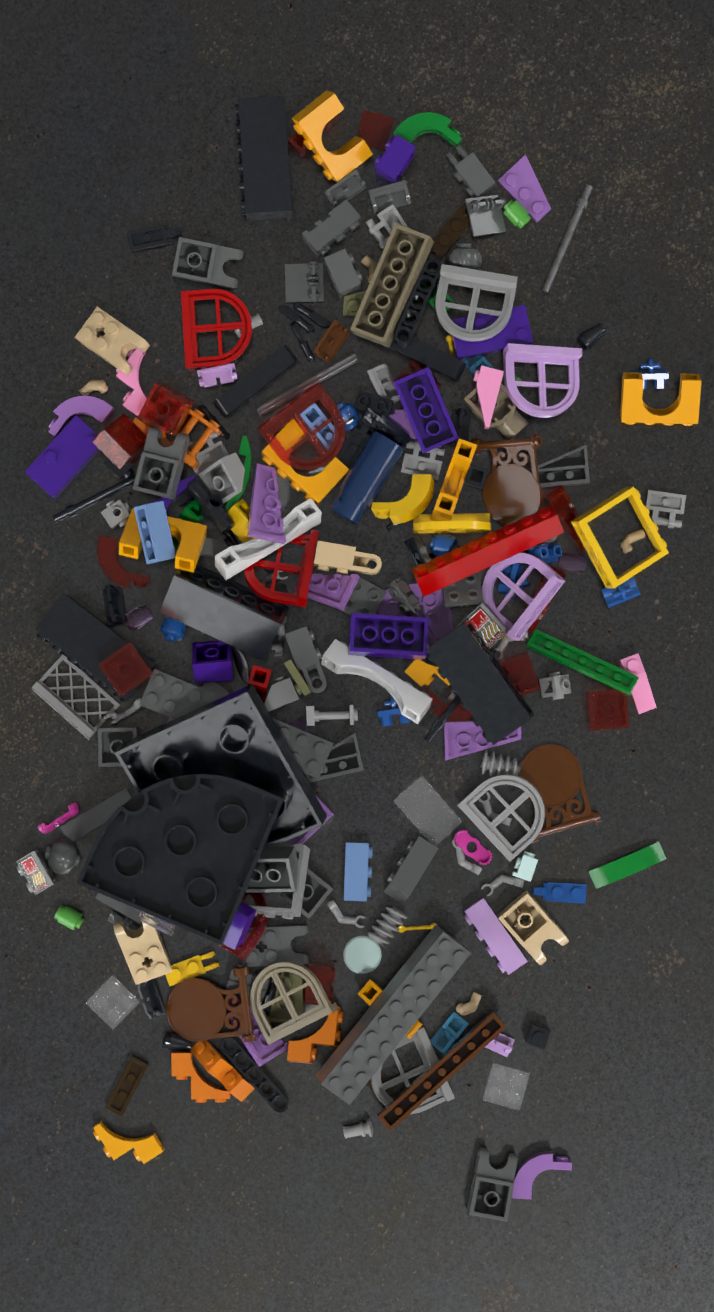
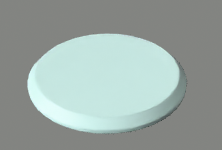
M368 936L352 938L346 944L343 952L346 966L358 974H367L375 970L382 957L379 944Z

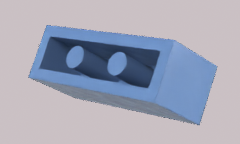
M160 501L134 507L146 564L175 558V548L164 502Z
M346 842L344 901H367V897H371V885H367L368 878L372 877V866H368V858L372 859L373 847H369V843Z

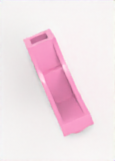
M132 349L127 355L129 357L127 363L133 368L129 375H126L117 369L116 377L133 389L132 393L129 391L123 398V406L139 419H144L154 406L142 392L139 382V368L146 351Z

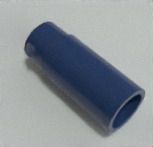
M373 431L339 486V492L329 508L357 525L367 507H370L404 449L389 438Z

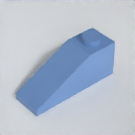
M305 398L292 410L332 456L343 448L346 441L315 402Z

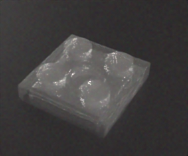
M112 975L86 1004L106 1024L114 1029L140 1003V1000Z
M492 1062L482 1100L520 1111L530 1073Z

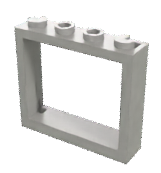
M279 843L268 846H295L296 855L299 856L297 890L293 893L291 909L250 906L257 910L255 916L257 914H264V917L275 918V915H280L284 919H293L294 917L301 916L310 849L306 845Z

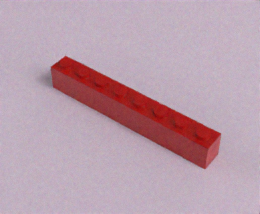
M551 505L514 523L507 524L499 530L490 532L477 540H472L470 543L455 548L451 552L437 556L433 560L420 564L411 570L425 597L564 533Z

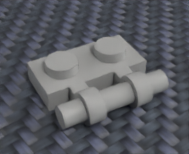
M393 204L377 214L380 220L379 223L375 224L372 218L366 222L369 227L368 231L371 235L375 236L379 242L378 246L380 249L383 248V250L389 237L385 239L380 231L381 228L385 227L389 235L395 223L408 228Z
M215 432L206 441L209 447L198 452L196 455L199 466L196 470H193L197 476L219 459L229 455L222 441L216 444L213 443L212 439L218 437V434ZM198 439L189 441L187 451L193 448Z
M409 441L406 448L413 449V455L405 453L401 473L410 475L431 474L433 479L438 481L442 461L435 460L436 455L444 456L445 449L437 447L426 452L430 453L429 458L420 457L418 454L421 450L417 441Z
M648 490L645 506L648 510H652L651 520L656 525H664L671 529L682 527V520H676L675 517L676 514H684L686 495ZM659 511L669 513V518L658 517Z

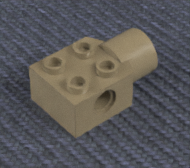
M501 383L489 429L497 428L508 440L513 439L529 423L516 410V405L511 401L505 386ZM475 388L464 398L463 402L483 423L477 390Z

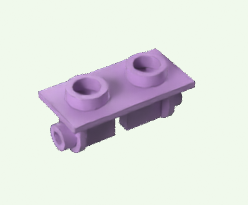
M234 363L217 367H203L201 370H197L200 387L204 386V388L217 385L216 378H220L221 384L234 382V380L238 379Z
M500 1033L485 1048L508 1057V1054L512 1051L515 1039Z

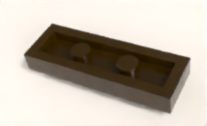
M131 1056L105 1107L106 1109L123 1116L149 1066L148 1063Z

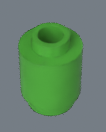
M511 200L504 206L505 212L503 214L520 229L530 221L529 212L518 200L515 202Z
M61 904L54 916L58 923L73 931L75 928L79 929L84 921V918H82L83 913L68 905L63 906Z

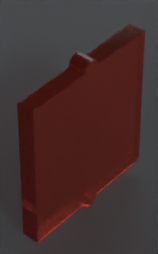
M364 110L357 136L364 139L370 149L376 148L385 151V145L388 142L394 118L381 115L380 112L373 113Z

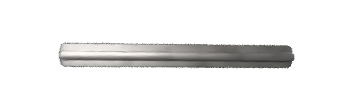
M351 353L256 407L260 416L267 414L357 363L358 357L355 353Z

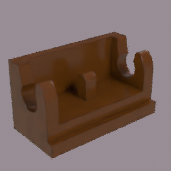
M334 320L314 349L313 354L330 364L351 332H349L348 328H344L338 321Z

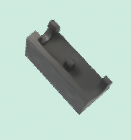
M354 170L326 190L325 196L335 208L343 201H350L367 188L366 183L360 178L359 172Z
M406 180L375 188L368 192L374 214L380 213L392 204L395 208L411 204Z

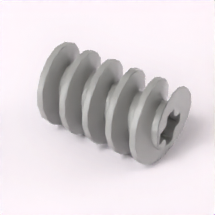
M486 749L481 763L482 774L488 769L490 776L494 772L497 775L512 774L518 776L523 760L517 764V758L510 762V757L506 756L503 760L502 754L495 758L494 751L488 756Z
M386 906L385 909L388 914L381 913L383 920H376L379 927L373 925L372 928L375 932L367 933L371 939L384 948L383 943L390 944L387 937H395L392 930L399 931L396 924L403 925L404 923L401 918H408L407 915L394 906L392 908Z

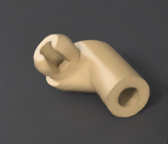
M366 255L361 263L368 268L369 275L367 276V281L370 283L378 264Z
M90 380L79 392L83 396H88L92 391H99L103 394L108 391V385L103 380Z
M640 529L628 534L620 543L623 553L632 551L631 544L645 538V532Z
M473 992L470 1001L465 1004L459 1003L456 1006V1011L463 1016L475 1012L482 995Z

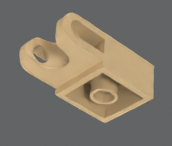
M96 307L75 336L82 345L126 375H129L133 369L126 362L127 353L131 349H139L145 352L150 346L145 339L99 307Z
M318 541L314 566H318L317 570L328 572L329 568L337 569L336 573L348 575V572L376 575L381 569L382 562L377 555L357 552L356 547ZM375 561L377 566L374 569H370L367 563Z
M527 890L497 914L498 919L539 965H543L546 962V956L541 950V945L544 941L554 939L562 946L569 942L566 934ZM522 915H525V916H526V915H529V916H528V919H529V920H528V921H525V920H522V921H521V919H522L521 916H522Z
M145 912L141 913L142 925L137 930L127 929L123 921L113 923L115 935L136 985L172 972L171 961L153 917Z

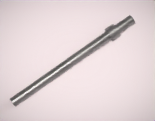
M586 184L581 198L579 197L575 204L577 207L541 289L544 292H549L582 212L587 208L588 198L593 189L591 185Z

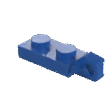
M543 883V887H533V895L543 896L542 900L549 902L586 904L587 884Z

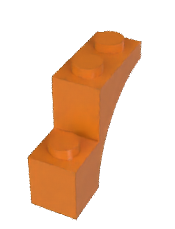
M338 1006L339 1009L329 1014L321 1029L312 1036L299 1041H289L287 1061L313 1064V1061L317 1058V1048H315V1045L338 1047V1042L342 1040V1031H339L340 1023H343L344 1020L342 1008Z
M208 1040L196 1042L190 1049L206 1071L218 1079L228 1092L241 1102L255 1089L242 1073L230 1064Z
M172 1051V1076H176L177 1080L188 1079V1076H191V1099H196L197 1103H205L207 1099H215V1102H226V1099H230L231 1094L226 1088L217 1087L200 1075L193 1062L191 1051Z

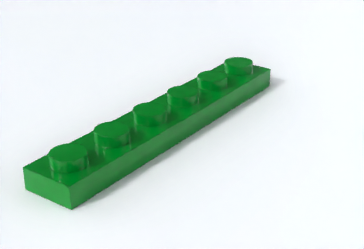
M535 629L527 643V648L629 696L639 681L638 676Z

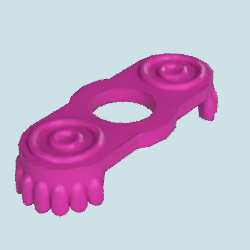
M73 802L68 806L69 811L49 825L42 823L37 828L43 834L51 832L80 811L78 804Z
M460 830L455 833L454 842L463 850L465 855L472 857L481 865H487V863L489 864L492 861L491 851L486 850L480 845V842L476 838H472L468 831ZM469 842L476 844V850L472 853L467 850Z

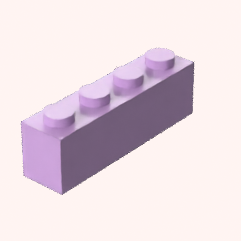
M483 897L464 910L466 914L463 917L469 925L474 924L477 929L475 934L479 940H485L488 944L485 948L491 957L494 955L497 957L499 962L496 964L502 973L506 971L509 975L528 962Z

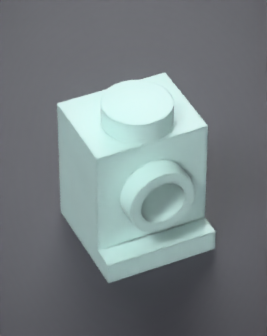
M524 851L522 857H518L514 868L517 871H512L511 875L531 882L538 859L534 858L535 854Z

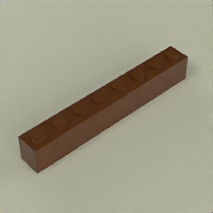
M491 1011L377 1114V1117L391 1132L506 1028V1025Z

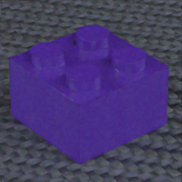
M397 134L394 139L390 138L385 145V153L383 155L379 154L374 166L376 168L375 174L390 184L398 182L416 152L414 145Z
M218 640L192 643V666L195 683L205 684L208 682L233 680L231 645L219 642Z

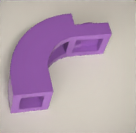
M92 396L70 398L53 411L59 418L52 420L48 427L50 428L48 432L57 437L66 424L76 415L91 416L104 425L115 409L105 401Z
M552 1151L539 1152L528 1157L515 1172L512 1198L531 1199L532 1184L539 1173L550 1169L572 1171L571 1160H567L568 1157L556 1156V1159H553Z

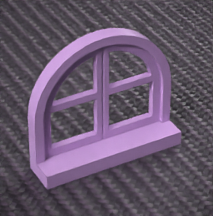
M508 343L503 349L505 389L511 401L523 412L539 418L554 417L566 411L578 395L580 382L579 359L582 356V348ZM514 362L537 363L538 382L515 381ZM545 364L568 365L569 384L546 383ZM517 386L538 387L539 406L528 402L520 394ZM546 388L568 389L565 398L560 403L547 407Z
M518 553L490 567L482 586L483 604L508 630L506 635L511 640L519 641L561 588L565 580L538 557L526 553ZM512 564H529L530 566L516 584L502 572ZM536 568L548 581L533 599L520 586L531 571ZM497 577L511 589L498 607H496L493 598V587ZM514 593L529 605L515 624L510 622L500 612Z

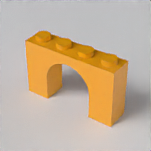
M326 90L291 119L295 123L293 127L296 132L304 137L305 140L303 142L305 146L315 154L313 156L314 160L323 166V173L327 179L339 182L372 156L373 153L364 139L358 136L353 137L338 150L327 151L324 148L321 139L324 126L344 110L335 93Z
M623 372L620 407L621 422L628 425L635 423H644L646 425L663 423L669 426L674 425V423L685 426L698 424L702 381L700 374L680 373L679 395L676 401L667 408L655 409L649 407L642 399L644 381L642 373Z
M292 418L262 450L261 455L263 457L261 459L268 466L273 465L277 469L276 473L281 478H287L291 481L290 485L297 492L301 490L306 495L304 497L306 500L311 498L318 506L346 476L349 469L334 457L315 476L305 477L296 473L290 465L289 454L294 446L306 435L307 431Z
M462 439L458 440L430 518L431 521L451 520L477 447L476 444Z
M132 508L119 542V555L138 559L142 549V542L134 508ZM167 516L171 536L180 543L175 556V568L194 573L206 540L207 526Z

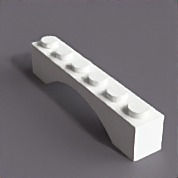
M311 498L295 507L283 519V532L286 536L284 544L254 538L248 542L230 546L215 555V567L225 580L231 578L320 524L322 512Z
M337 639L332 642L323 654L321 665L336 674L359 675L378 683L391 694L399 706L402 715L416 724L421 721L432 702V698L427 693L417 690L411 683L404 682L395 673L388 672L380 664L367 659L365 656L348 655L349 646L345 642L338 641Z

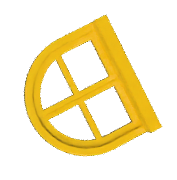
M490 513L453 514L450 521H431L432 514H420L413 519V534H436L441 532L490 533L491 531Z

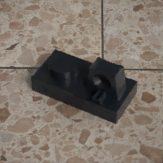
M419 534L404 542L417 566L437 557L433 553H427L425 543Z

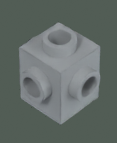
M114 499L106 504L107 508L101 514L112 529L120 526V528L125 526L132 510L126 501L122 503L121 500L116 501ZM117 511H121L119 516H115Z
M560 672L549 673L548 678L539 679L542 698L552 696L553 700L563 699L564 694L571 693L568 674L560 675Z

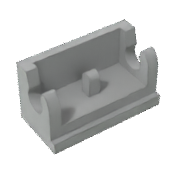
M384 363L367 371L378 396L394 400L393 403L399 401L392 384L394 380L387 364Z

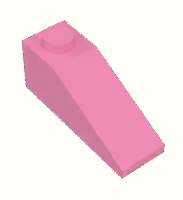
M481 365L480 370L476 369L473 381H477L476 390L484 428L489 429L504 371Z
M639 653L618 660L621 669L639 677V681L631 693L638 714L657 708Z

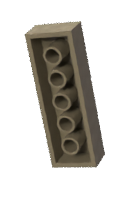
M395 223L350 328L355 335L388 348L390 347L396 328L433 246L434 241L430 236Z

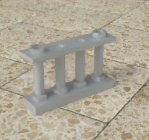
M350 705V711L319 712V710H315V706H306L307 726H316V722H319V720L350 719V725H354V721H358V711L353 708V705Z

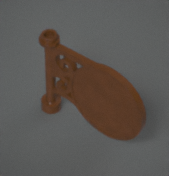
M533 433L531 438L484 442L481 438L471 439V443L477 445L474 454L482 453L484 449H490L492 454V470L487 476L483 487V501L490 516L498 523L506 526L525 516L538 512L543 499L536 449L542 445L541 436ZM496 448H505L507 450L508 459L506 461L502 457H506L507 453L505 451L497 452ZM521 450H527V451L529 452V454H530V457H529V455H528L526 452H523V453H520V454H519V452H520ZM518 454L520 457H524V461H520ZM530 458L532 471L529 468L523 466L528 464Z
M547 744L533 749L525 756L519 776L532 783L541 794L545 807L551 808L549 813L545 808L546 827L541 829L539 835L532 843L538 842V837L591 822H594L595 825L601 822L599 812L591 810L582 780L581 766L573 753L562 746ZM580 788L585 809L581 814H574L570 810V806L573 803L578 805L577 808L573 809L574 811H579L582 808L581 802L573 799ZM566 804L565 810L559 806ZM555 810L560 811L563 816L562 822L551 826V820L557 821L560 818L559 814H556V817H554L553 812Z
M249 967L233 969L234 977H238L239 987L236 989H222L213 982L203 978H190L177 984L169 994L166 1004L167 1018L172 1029L184 1039L194 1042L242 1036L244 1042L256 1041L257 1034H253L246 975H249ZM240 992L241 1004L237 1007L232 1006L229 1002L230 998L234 999L232 1004H236L239 1001L236 993ZM231 1017L239 1019L240 1028L237 1031L219 1033L225 1024L230 1029L236 1028L239 1025L237 1019H234V1024H231Z

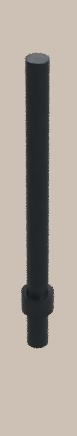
M136 474L75 505L71 504L65 507V510L53 516L54 521L57 523L69 516L71 518L77 515V512L134 484Z

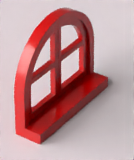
M221 289L181 291L185 368L196 370V368L222 366L239 358L248 347L253 330L251 315L245 304L234 294ZM215 299L217 324L196 325L195 301ZM220 300L234 306L242 322L221 323ZM242 329L241 337L236 346L223 354L222 331ZM217 331L219 356L198 357L196 333Z
M311 530V535L302 534L289 542L305 545L301 566L280 563L282 546L278 549L276 562L259 560L244 569L246 582L252 591L261 598L271 602L306 607L316 548L319 541V531ZM253 567L274 570L271 589L266 588L258 581ZM278 570L299 573L296 594L274 591Z

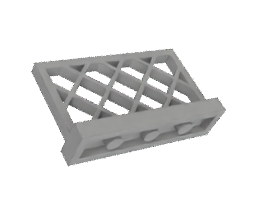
M64 655L32 686V690L88 740L107 721L105 717L108 713L115 712L120 706L118 702L83 671L68 661ZM62 661L66 662L69 665L70 673H58V665ZM80 675L84 679V686H72V676ZM56 676L57 687H48L43 683L47 677ZM58 676H70V686L59 687ZM84 688L85 699L73 700V689ZM86 688H95L98 691V698L87 699ZM70 689L71 700H62L59 697V690ZM98 701L99 712H88L87 702ZM101 701H110L114 707L110 711L101 712ZM73 702H85V712L77 713L74 710ZM80 715H86V720ZM88 715H99V723L95 727L88 723Z

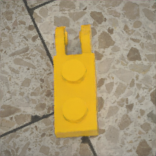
M211 951L203 955H196L171 965L172 972L165 974L169 986L219 967L218 962L211 963L205 967L202 963V960L213 957L215 952Z

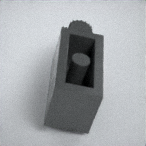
M458 145L456 150L463 158L459 163L450 152L446 154L454 166V176L459 182L463 181L467 186L465 190L470 197H481L495 187L496 182L473 152L467 155L463 148Z

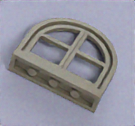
M292 961L277 962L266 967L254 980L250 992V1004L253 1015L268 1045L339 1009L336 1002L330 1003L317 976L306 966ZM279 972L295 973L301 976L306 983L288 992ZM272 977L281 996L262 1005V989L266 981ZM310 986L319 1005L299 1015L290 995ZM283 999L292 1019L272 1028L263 1009Z

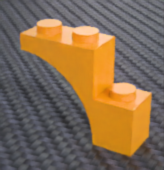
M415 659L404 671L420 687L423 685L427 687L434 679L432 677L433 674L437 675L448 686L450 685L446 678L443 679L438 673L439 667L429 665L421 660Z
M102 1121L93 1127L95 1138L98 1141H102L105 1146L103 1148L104 1152L109 1158L112 1157L113 1160L134 1148L133 1154L136 1159L145 1164L164 1151V1147L155 1133L134 1139L121 1137L113 1133Z

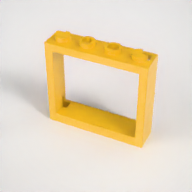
M624 487L571 521L606 588H616L669 553L666 549V542L658 533L657 525L649 516L648 508L643 505L640 499L639 491L634 487ZM628 498L656 552L616 577L588 522Z

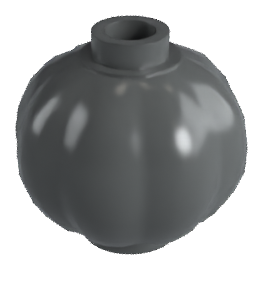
M456 243V248H451L446 255V265L479 270L482 265V255L477 248H472V243Z
M58 838L53 841L52 845H47L44 859L48 860L47 866L52 872L65 874L74 865L78 866L81 855L77 854V847L72 840Z

